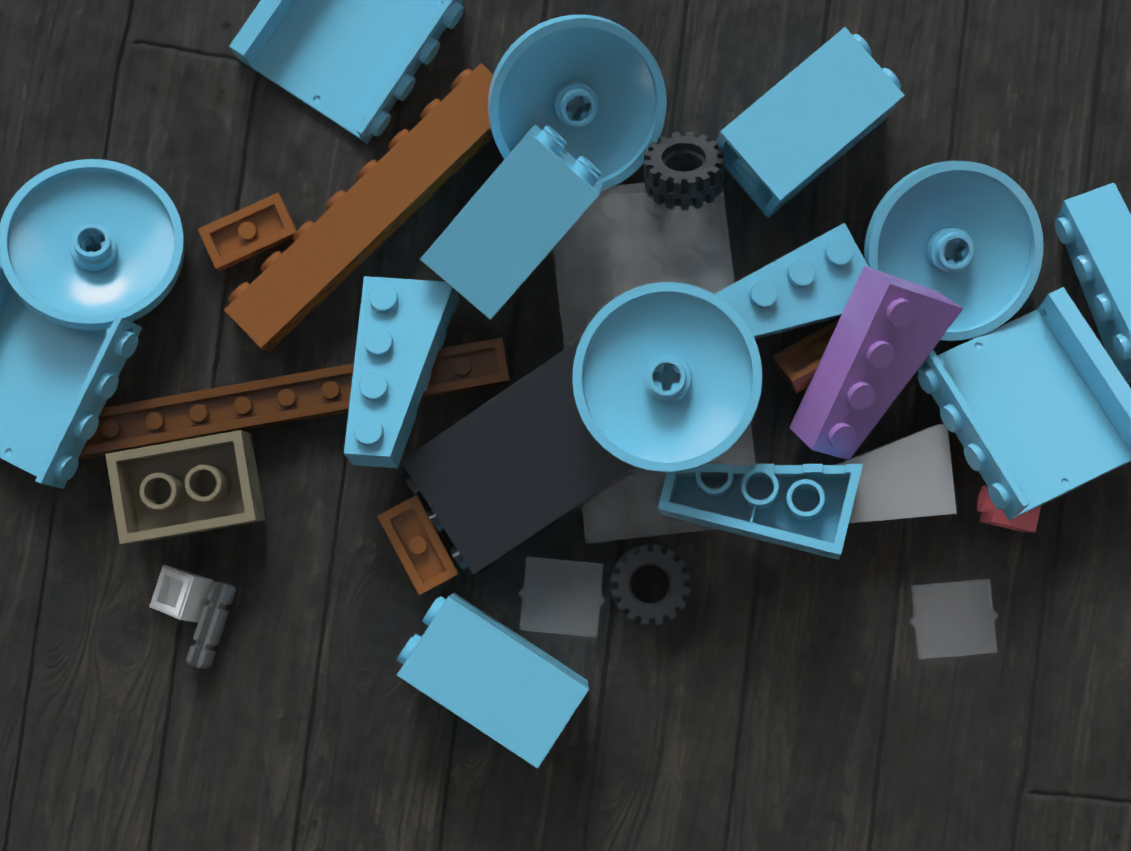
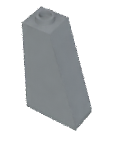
M944 424L922 429L854 456L850 460L834 464H863L849 523L957 514L948 429Z

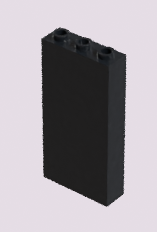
M580 339L401 460L407 470L403 473L405 482L415 495L422 494L430 506V509L427 511L430 521L440 533L446 531L455 545L451 548V553L464 571L470 569L473 575L484 572L639 469V467L620 460L603 448L589 432L580 416L572 383L574 358Z

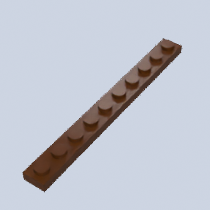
M502 337L441 348L434 362L427 390L424 391L421 399L510 384ZM354 363L104 407L98 417L97 430L87 440L78 460L233 431H246L349 412Z

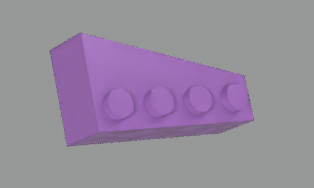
M864 266L789 428L810 449L850 460L963 308L937 290Z

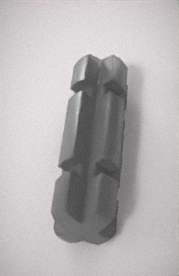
M214 581L210 585L206 597L209 599V603L203 606L193 637L196 643L190 646L186 658L187 663L191 666L201 669H207L212 666L216 653L213 647L219 644L229 613L226 607L232 604L236 592L235 587L228 583Z

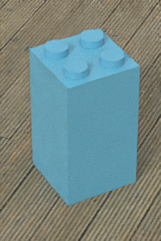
M846 27L834 35L719 133L716 144L718 149L723 151L725 169L768 218L881 124L905 96L900 90L901 83L896 75L887 68L882 69L871 57L872 51L867 42L858 34L852 35Z
M535 124L420 259L490 320L596 200L603 186V183L599 181L601 172L582 155L577 160L564 150V146L567 144L564 138L548 125L542 130Z
M455 592L448 596L447 599L440 596L439 599L437 598L422 620V622L429 626L423 636L420 637L415 634L399 654L397 661L403 664L397 676L538 768L588 692V680Z

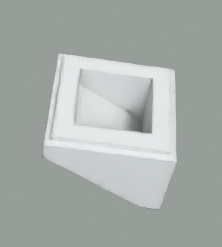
M163 565L149 607L179 620L198 622L203 606L209 603V599L206 597L210 585L214 581L178 568Z

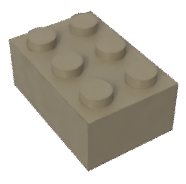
M239 430L105 454L120 544H135L266 520L251 433Z

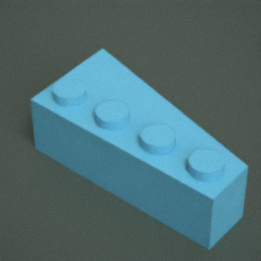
M1111 183L1064 200L1055 218L1054 225L1059 240L1066 246L1106 352L1128 384L1131 383V214L1115 183Z
M843 223L715 293V295L723 299L739 313L748 325L754 339L841 317L863 267H868L846 224Z
M364 276L344 454L352 465L398 468L417 416L416 411L432 376L431 371L438 351L443 346L448 324L459 302L457 291L447 282Z
M704 464L685 471L667 472L658 510L664 516L839 560L863 464Z

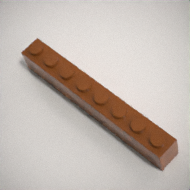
M482 63L473 71L470 68L464 70L452 83L451 88L453 90L442 101L435 99L429 103L420 114L422 120L410 132L407 129L399 132L388 145L390 151L378 162L375 159L368 162L356 176L359 181L347 192L340 190L333 195L324 207L326 212L315 223L310 220L303 224L292 237L295 242L283 253L280 251L275 252L262 264L260 269L263 273L251 284L245 282L232 292L228 298L231 303L224 311L261 349L270 353L493 138L488 119V94L493 74Z

